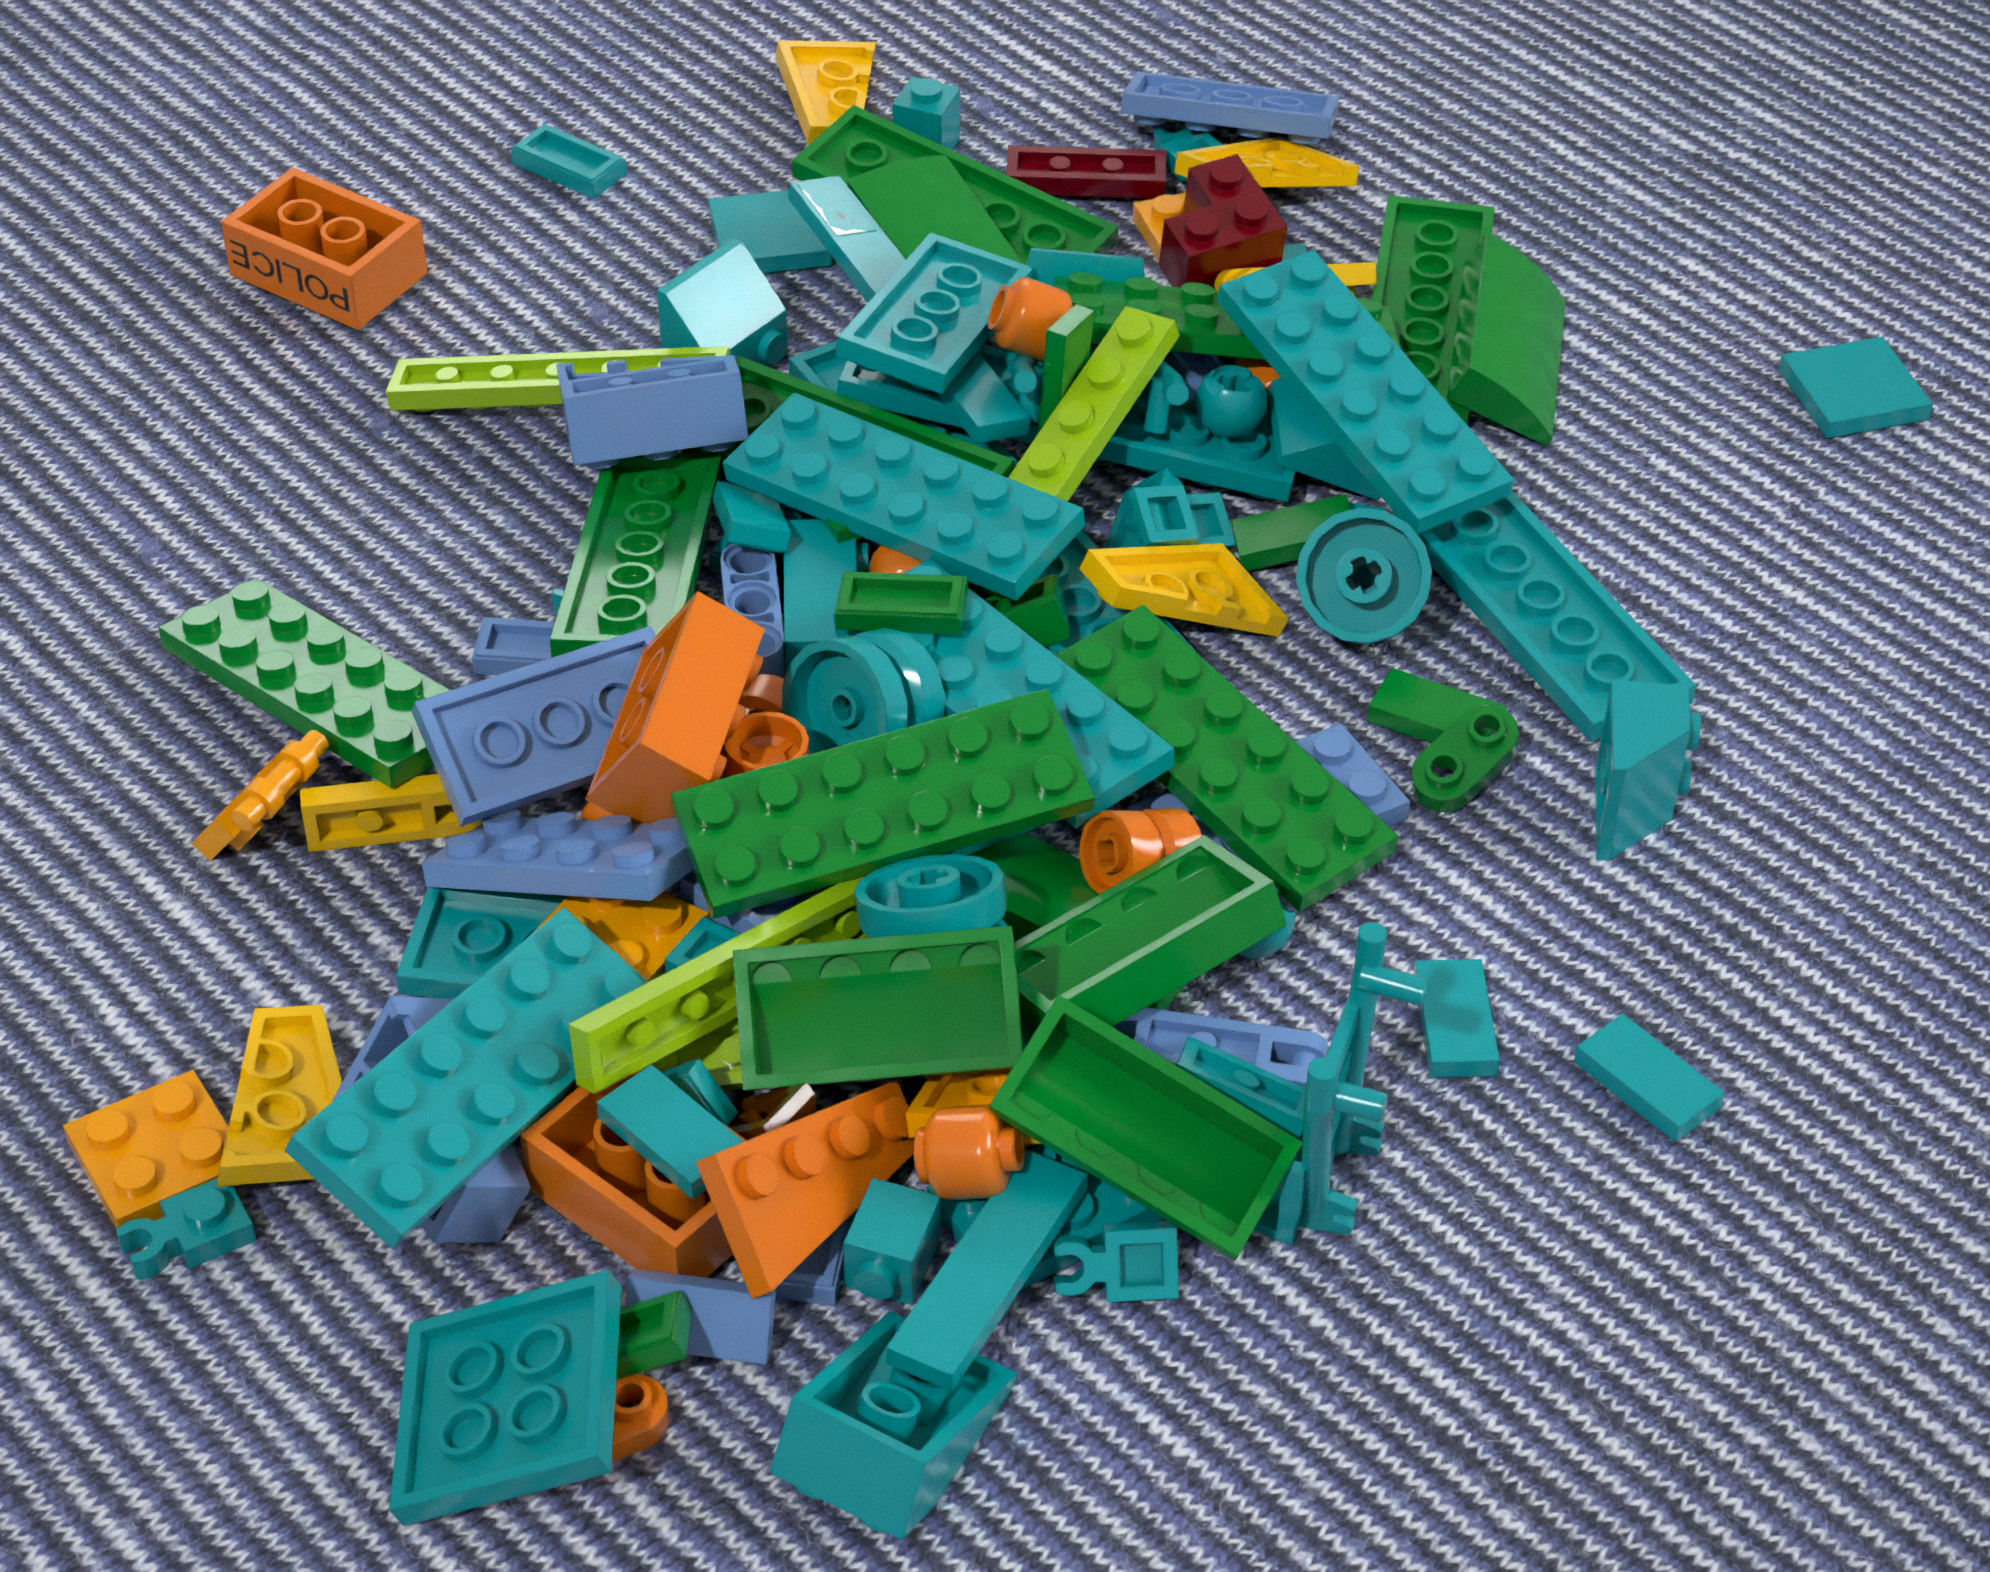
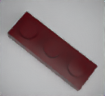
M1008 145L1007 175L1049 195L1076 196L1084 199L1093 197H1127L1132 200H1145L1165 195L1166 150Z

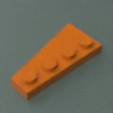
M897 1080L696 1162L751 1299L772 1292L861 1205L872 1178L886 1181L914 1154L915 1138H909L906 1121V1111L909 1106Z

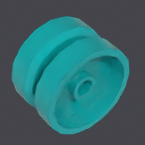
M1358 507L1332 515L1311 532L1299 553L1296 584L1303 607L1321 629L1342 641L1371 644L1395 637L1416 620L1429 597L1432 568L1424 542L1409 523L1385 510ZM1362 565L1370 566L1376 573L1374 585L1367 589H1361V586L1357 587L1352 580L1354 570Z
M882 628L853 636L846 635L825 639L806 645L791 661L782 687V713L795 718L806 728L809 737L810 755L943 718L945 715V692L939 669L926 648L906 632Z
M945 854L926 855L897 861L876 869L858 882L854 891L858 924L863 933L868 936L867 938L1008 926L1001 919L1004 917L1008 906L1004 873L996 863L981 857Z

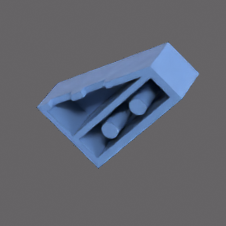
M734 355L664 358L660 361L661 367L628 371L627 360L608 361V372L575 374L573 363H556L565 427L573 464H585L590 469H604L617 465L621 458L643 455V458L647 460H664L677 455L678 450L701 447L704 451L717 452L734 447L735 441L746 440L748 438L741 376Z
M390 995L332 1101L454 999ZM513 1142L421 1224V1227L434 1243L500 1242L531 1189Z

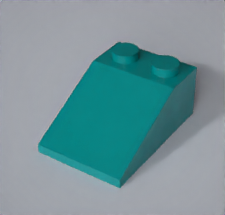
M889 1311L792 1397L769 1473L793 1484L805 1496L824 1500L859 1518L868 1528L880 1533L891 1534L903 1540L935 1507L1013 1388L1018 1373L977 1354L953 1392L892 1367L886 1364V1347L906 1318Z

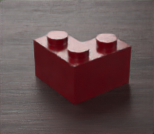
M1238 154L1189 168L1183 214L1164 219L1159 268L1172 287H1181L1185 283L1196 282L1207 284L1215 289V279L1223 270L1269 267L1282 262L1287 225Z

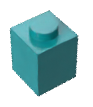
M911 76L892 104V123L953 150L960 140V87L940 83L932 78Z
M872 1178L843 1243L845 1287L858 1290L873 1299H890L913 1306L940 1242L941 1197L936 1194Z

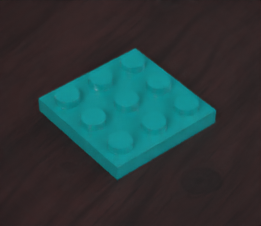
M609 1269L409 1323L389 1511L403 1526L611 1473L622 1286Z

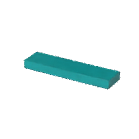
M1025 1149L1023 1169L1021 1171H1012L1005 1190L999 1195L989 1198L887 1345L886 1364L953 1392L1086 1193L1088 1174Z

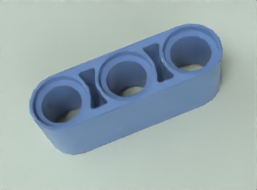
M730 544L723 550L720 559L723 605L765 628L756 654L763 657L762 666L757 675L769 674L785 679L784 631L774 552Z

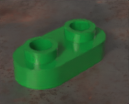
M1479 705L1463 713L1416 758L1412 767V790L1418 802L1430 810L1445 813L1456 811L1472 800L1516 756L1519 730L1514 717L1505 709L1494 705ZM1483 728H1490L1496 730L1497 733L1493 736L1485 737L1479 735L1477 731ZM1439 768H1448L1454 774L1449 777H1439L1433 772Z

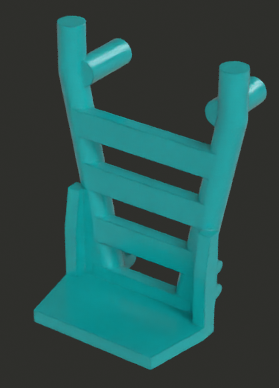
M1031 248L1026 262L1027 266L1033 267L1032 279L1054 286L1055 276L1069 277L1074 272H1089L1100 276L1102 280L1125 282L1126 279L1132 277L1145 278L1142 257ZM1091 344L1090 357L1099 344ZM1017 354L1011 365L1010 373L1014 386L1020 392L1019 404L1030 416V423H1038L1043 368L1037 366L1044 365V362L1036 361L1027 355ZM1162 361L1149 381L1144 430L1156 434L1166 433L1170 403L1176 406L1182 405L1189 398V390L1182 376L1164 361Z
M1377 922L1364 923L1358 930L1350 992L1326 1058H1315L1308 1065L1304 1098L1303 1132L1299 1138L1303 1143L1254 1228V1231L1276 1241L1293 1245L1299 1227L1345 1235L1351 1234L1355 1219L1352 1216L1358 1203L1356 1199L1329 1188L1330 1170L1336 1153L1345 1152L1377 1156L1382 1145V1141L1379 1138L1385 1126L1382 1118L1388 1094L1362 1087L1377 998L1380 995L1421 1006L1425 997L1428 978L1383 967L1387 930Z

